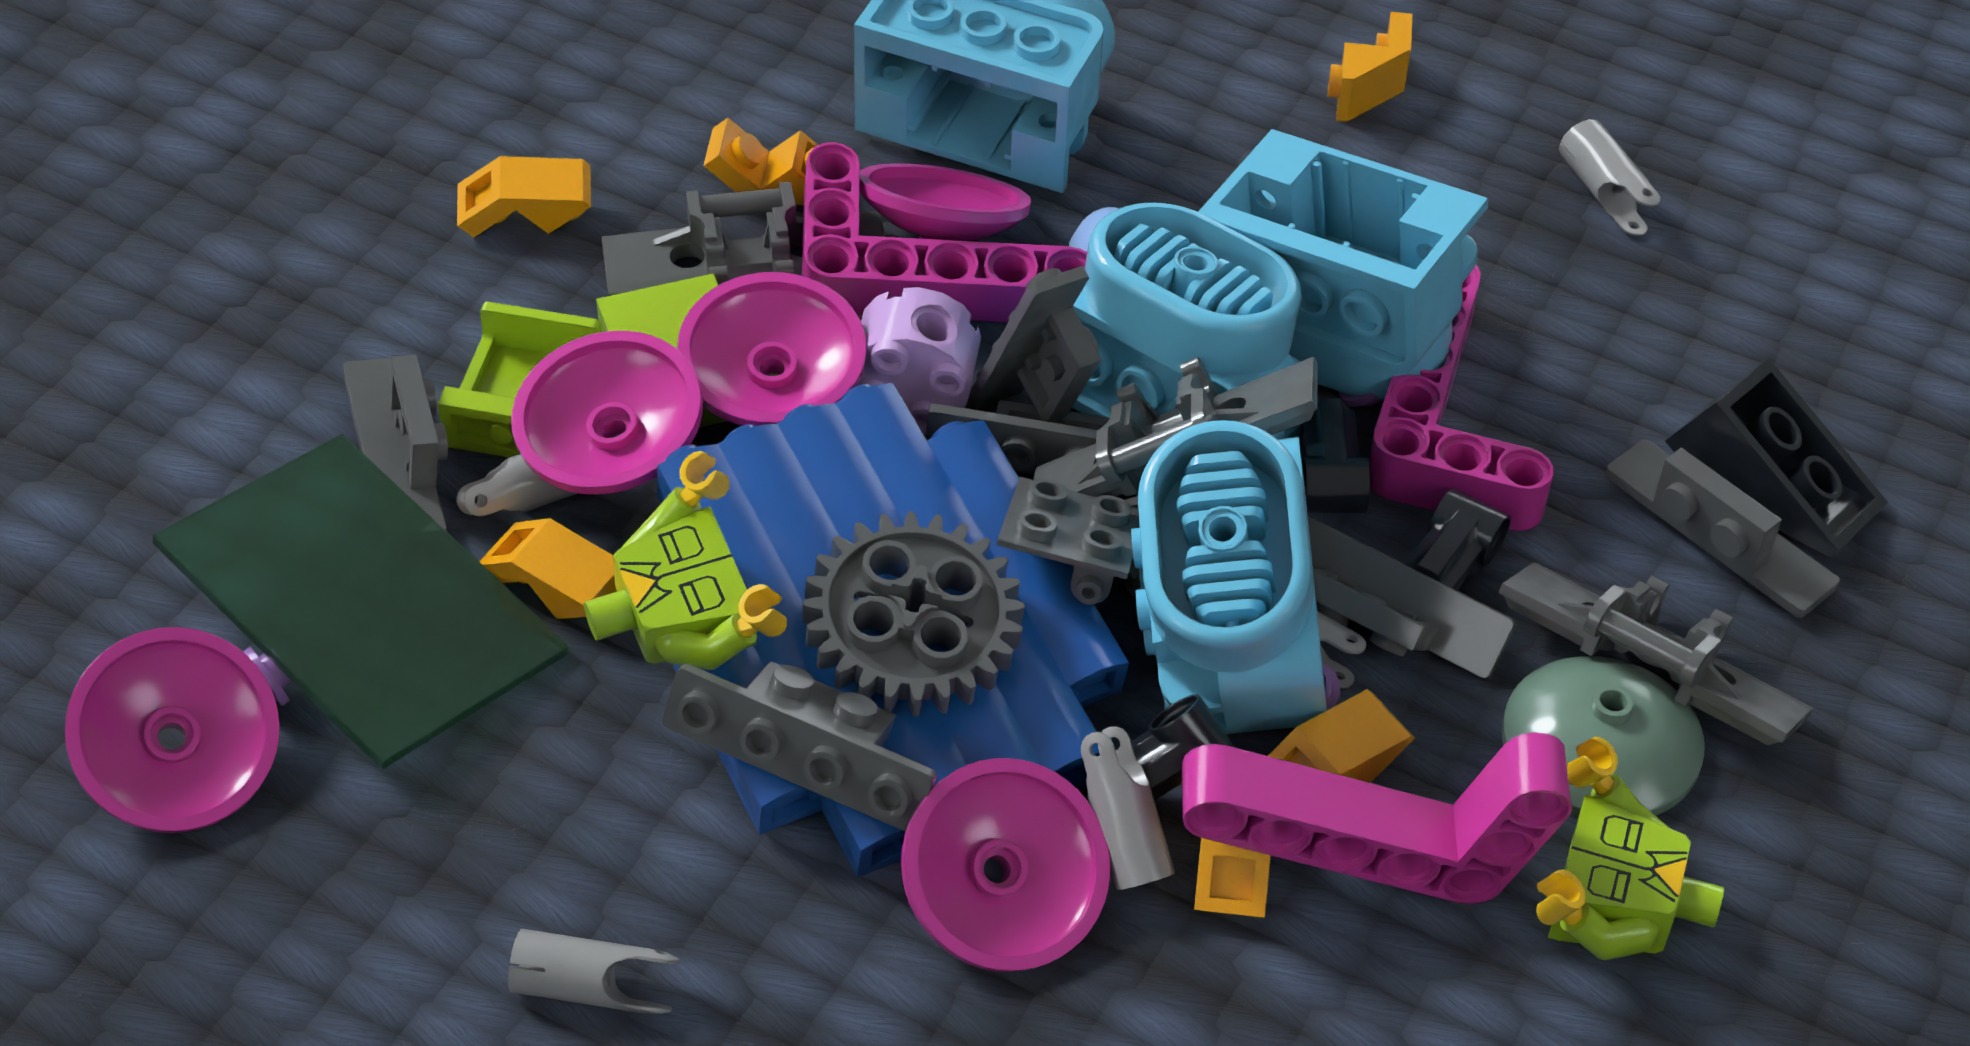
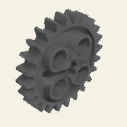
M908 511L904 527H895L886 514H881L879 529L875 533H872L862 523H855L853 543L842 537L835 536L832 540L831 556L818 554L816 557L815 576H807L806 600H803L802 622L808 624L805 641L807 647H819L816 666L818 669L837 666L834 686L837 689L855 681L859 684V694L871 698L875 692L883 695V709L889 712L894 709L898 699L908 701L912 716L919 717L923 700L932 699L936 708L941 714L947 713L950 695L953 693L966 704H972L976 690L975 683L992 690L996 684L997 669L1005 671L1010 669L1013 649L1019 648L1023 629L1020 624L1022 623L1025 604L1017 600L1020 586L1019 579L1005 578L1008 566L1007 557H996L987 560L991 540L986 537L972 545L965 542L968 525L964 523L958 526L951 534L943 532L942 515L938 514L931 520L928 528L919 527L914 511ZM891 574L898 577V579L888 580L877 575ZM944 590H958L964 594L960 596L950 595L944 592ZM874 629L882 632L884 635L868 636L860 631ZM942 645L951 651L936 652L927 646Z

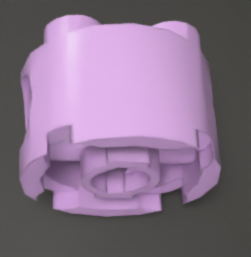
M921 287L903 288L902 297L887 299L888 291L876 296L863 312L861 324L866 339V362L858 385L893 383L921 432L926 434L927 416L931 404L936 403L961 408L966 406L981 341L980 331L978 327L975 331V328L970 324L972 314L966 307L942 292Z

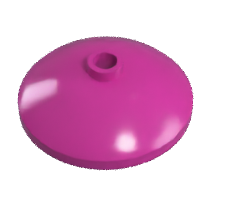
M901 163L873 165L860 170L859 192L864 200L891 224L920 235L919 239L954 241L984 239L1016 226L1030 212L1031 198L1027 193L1006 182L972 172L939 166Z
M783 272L748 274L726 281L711 289L687 313L681 325L677 349L688 359L697 375L702 391L703 407L716 416L740 426L748 424L756 426L777 424L791 410L804 404L816 406L840 401L845 393L859 384L866 362L865 333L858 315L850 304L837 292L816 280ZM771 373L778 374L777 376H767V374Z
M617 330L594 333L570 341L557 348L530 371L520 386L514 400L511 417L512 433L526 465L547 483L557 488L580 494L597 495L621 492L656 478L657 465L664 462L668 455L676 449L692 443L700 426L703 413L702 391L697 375L688 359L668 342L649 334L634 331Z
M165 627L142 631L118 641L102 652L87 667L75 686L68 704L65 740L68 758L79 784L100 808L119 821L136 828L159 833H180L203 829L228 818L241 809L256 794L272 767L278 747L280 725L276 700L271 687L258 666L243 651L227 640L208 632L183 627ZM175 728L184 735L185 742L177 749H166L159 743L158 735L164 729Z
M1011 758L982 760L966 765L939 781L932 788L928 797L926 796L915 809L908 823L902 846L901 868L904 889L910 907L922 928L943 950L955 958L981 969L999 972L1024 971L1048 964L1062 957L1079 944L1092 929L1101 913L1108 893L1110 881L1109 849L1095 811L1080 791L1068 780L1044 766L1025 760ZM987 859L996 860L1001 864L1004 875L1000 883L991 882L985 876L984 864Z

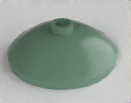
M1602 656L1564 658L1543 665L1531 672L1512 692L1507 702L1502 723L1503 745L1510 739L1525 733H1546L1559 738L1565 746L1567 765L1569 762L1579 758L1576 752L1578 745L1593 737H1601L1607 740L1613 746L1618 759L1617 769L1612 775L1617 774L1620 776L1639 802L1655 816L1677 805L1691 791L1700 773L1705 750L1704 735L1696 713L1690 704L1684 706L1674 700L1678 691L1671 684L1641 666ZM1569 783L1572 803L1570 814L1579 816L1584 795L1591 796L1593 787L1590 785L1585 788H1578Z

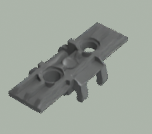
M779 182L778 189L698 196V190L686 191L689 226L677 229L601 236L608 296L713 273L718 285L740 276L762 272H783L802 276V257L790 253L792 249L802 246L803 217L796 216V205L791 182ZM877 211L859 212V236L885 237L880 213ZM766 213L767 226L765 234L761 235V237L727 240L724 237L719 217ZM682 257H696L703 261L698 266L692 268H681L673 264L674 261Z
M1199 357L1180 364L1184 377L1181 378V381H1178L1177 408L1158 415L1145 400L1135 382L1117 389V396L1120 403L1111 406L1109 421L1096 432V444L1038 466L1035 470L1034 480H1054L1069 490L1096 497L1102 495L1118 496L1120 494L1128 497L1137 493L1138 482L1141 479L1146 464L1155 451L1170 437L1190 426L1209 421H1237L1256 426L1274 435L1311 420L1314 411L1317 410L1318 363L1314 357H1311L1218 394L1203 362Z
M1535 562L1502 583L1498 593L1505 597L1510 609L1580 645V650L1590 656L1599 650H1616L1620 653L1631 651L1643 662L1667 670L1672 681L1679 684V690L1674 699L1676 702L1684 706L1691 704L1766 745L1778 742L1783 743L1810 717L1814 709L1716 657L1728 634L1734 617L1715 609L1709 619L1703 618L1692 627L1685 638L1659 626L1662 604L1670 584L1653 575L1646 584L1639 581L1631 588L1613 585L1602 596H1599Z

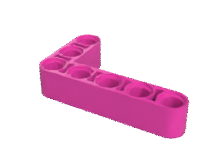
M836 142L822 143L814 147L808 154L803 201L802 276L816 280L837 292L850 304L857 315H863L864 309L878 295L889 291L887 299L902 297L903 288L921 287L942 292L963 304L972 314L970 321L1008 323L1009 315L1016 309L1026 291V284L1033 277L1052 268H1058L1061 273L1083 266L1085 269L1087 252L1070 246L859 236L860 163L857 154L848 146Z
M1475 265L1474 269L1462 283L1461 310L1452 320L1453 341L1449 345L1445 364L1436 370H1420V376L1400 375L1392 376L1373 435L1369 458L1370 489L1386 499L1436 511L1445 494L1450 489L1456 488L1511 516L1509 530L1523 531L1532 529L1543 518L1553 479V465L1549 458L1532 448L1440 426L1472 323L1481 276L1478 266Z
M1539 732L1525 733L1505 743L1453 805L1226 745H1202L1188 752L1182 762L1183 822L1185 828L1191 834L1223 844L1464 904L1482 903L1500 894L1565 822L1572 811L1565 746L1559 738Z

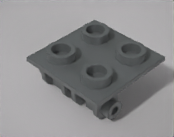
M1020 477L996 545L1074 565L1071 591L1081 603L1093 605L1104 601L1108 597L1114 576L1123 579L1128 577L1133 559L1131 529L1140 528L1139 512L1137 507L1130 506L1128 502L1115 496L1102 495L1096 497L1069 490L1054 480H1031Z

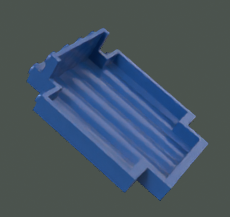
M893 383L878 385L862 384L850 389L836 403L816 406L804 404L791 410L777 424L743 425L730 432L725 440L719 444L680 447L669 454L664 462L657 465V497L660 503H662L675 487L685 488L680 479V468L688 455L693 452L703 451L716 459L714 467L705 474L703 481L711 472L719 470L728 476L730 482L729 490L720 499L709 500L703 497L699 501L701 508L711 507L746 589L748 590L752 586L762 584L782 596L781 602L770 608L776 609L787 618L786 629L780 636L768 637L758 631L756 645L745 648L714 670H704L743 688H747L769 662L772 661L779 665L799 667L807 671L814 680L837 689L834 686L837 666L818 669L816 663L819 647H807L806 629L808 624L802 622L803 600H806L807 576H815L816 557L818 554L831 556L832 540L835 536L842 537L853 543L855 523L860 522L872 533H875L879 529L881 514H886L895 527H904L908 511H914L919 527L928 528L931 520L938 514L942 515V531L951 534L962 523L968 525L965 542L970 545L987 537L991 540L987 560L996 557H1007L1008 566L1005 578L1019 579L1020 586L1017 600L1025 604L1022 623L1020 624L1023 627L1019 648L1013 649L1011 667L1008 671L997 669L996 684L992 690L975 683L974 701L970 705L963 702L955 693L951 694L947 713L944 714L940 713L932 699L923 700L919 717H913L908 701L898 699L894 709L891 711V713L896 714L889 738L882 747L935 770L937 777L934 786L954 771L966 765L995 758H1011L1033 762L1056 772L1077 789L1087 785V772L1081 754V744L1087 735L1096 732L1082 707L1122 692L1129 662L1095 605L1081 603L1072 593L1071 579L1074 570L1070 564L996 545L1019 478L984 420L967 423L961 421L950 422L940 427L931 439L926 440ZM891 574L877 575L888 580L898 579V577ZM944 590V592L950 595L960 596L964 594L958 590ZM874 629L860 631L868 636L884 635L882 632ZM942 645L927 646L936 652L951 651ZM672 664L675 671L681 667V665ZM854 681L837 690L858 693L859 684ZM875 692L870 699L875 702L877 707L883 709V695ZM1094 743L1092 752L1094 755L1100 756L1098 744ZM716 750L759 835L822 811L857 878L901 860L905 831Z

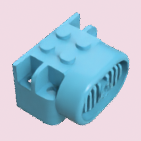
M871 0L854 24L855 130L1063 193L1067 187L1069 155L1075 154L1081 149L1086 140L1089 115L1099 98L1100 75L1114 50L1115 29L1111 15L1102 0Z
M1271 129L1198 212L1271 249L1280 255L1296 273L1301 286V302L1289 355L1300 362L1314 357L1318 363L1319 385L1350 396H1362L1373 392L1378 396L1377 399H1385L1392 376H1420V370H1436L1445 364L1449 345L1453 341L1452 320L1461 310L1462 283L1477 263V246L1467 233L1487 210L1488 198Z
M1140 203L1125 206L1106 215L1094 227L1090 235L1085 262V271L1089 276V280L1074 303L1073 308L1082 325L1089 328L1095 336L1101 362L1072 408L1084 414L1110 418L1111 406L1120 403L1117 389L1134 382L1140 388L1145 400L1158 415L1176 409L1178 381H1181V378L1184 377L1180 364L1199 357L1203 362L1218 394L1300 362L1289 355L1301 302L1300 282L1292 267L1271 249L1197 211L1166 203ZM1300 424L1272 436L1276 439L1295 438L1301 432Z
M1227 420L1203 422L1183 429L1166 440L1146 464L1138 490L1140 528L1131 529L1134 564L1136 569L1139 568L1141 587L1140 590H1136L1138 623L1140 630H1143L1146 655H1156L1159 684L1164 698L1165 709L1184 697L1199 694L1226 734L1295 728L1327 711L1299 437L1276 439L1256 426Z

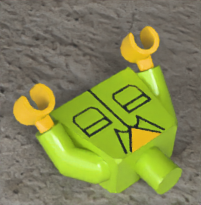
M703 451L693 452L688 455L680 468V479L685 488L675 487L651 516L626 541L622 548L618 549L613 555L617 592L584 602L587 621L596 641L633 630L644 659L647 662L653 664L667 662L681 666L683 664H690L699 669L714 670L745 648L756 645L758 631L768 637L780 636L785 631L787 626L786 616L776 609H770L781 602L782 596L762 584L752 586L748 590L746 589L711 507L701 508L699 501L703 497L709 500L720 499L729 490V478L719 470L711 472L703 481L705 474L716 463L714 457Z
M1593 737L1578 745L1576 752L1579 758L1569 762L1567 765L1569 783L1578 788H1585L1591 785L1593 789L1591 796L1584 795L1565 869L1557 870L1537 883L1538 891L1547 896L1546 899L1537 904L1536 913L1538 919L1543 924L1551 925L1548 938L1580 943L1596 958L1606 961L1644 952L1655 954L1663 951L1675 917L1714 928L1723 899L1724 887L1684 876L1691 841L1685 834L1669 828L1641 804L1620 776L1617 774L1612 775L1617 769L1618 759L1613 746L1607 740L1601 737Z

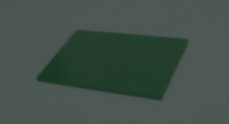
M343 434L153 534V544L382 770L421 745L428 743L434 737L524 681L532 678V676L568 655L569 645Z

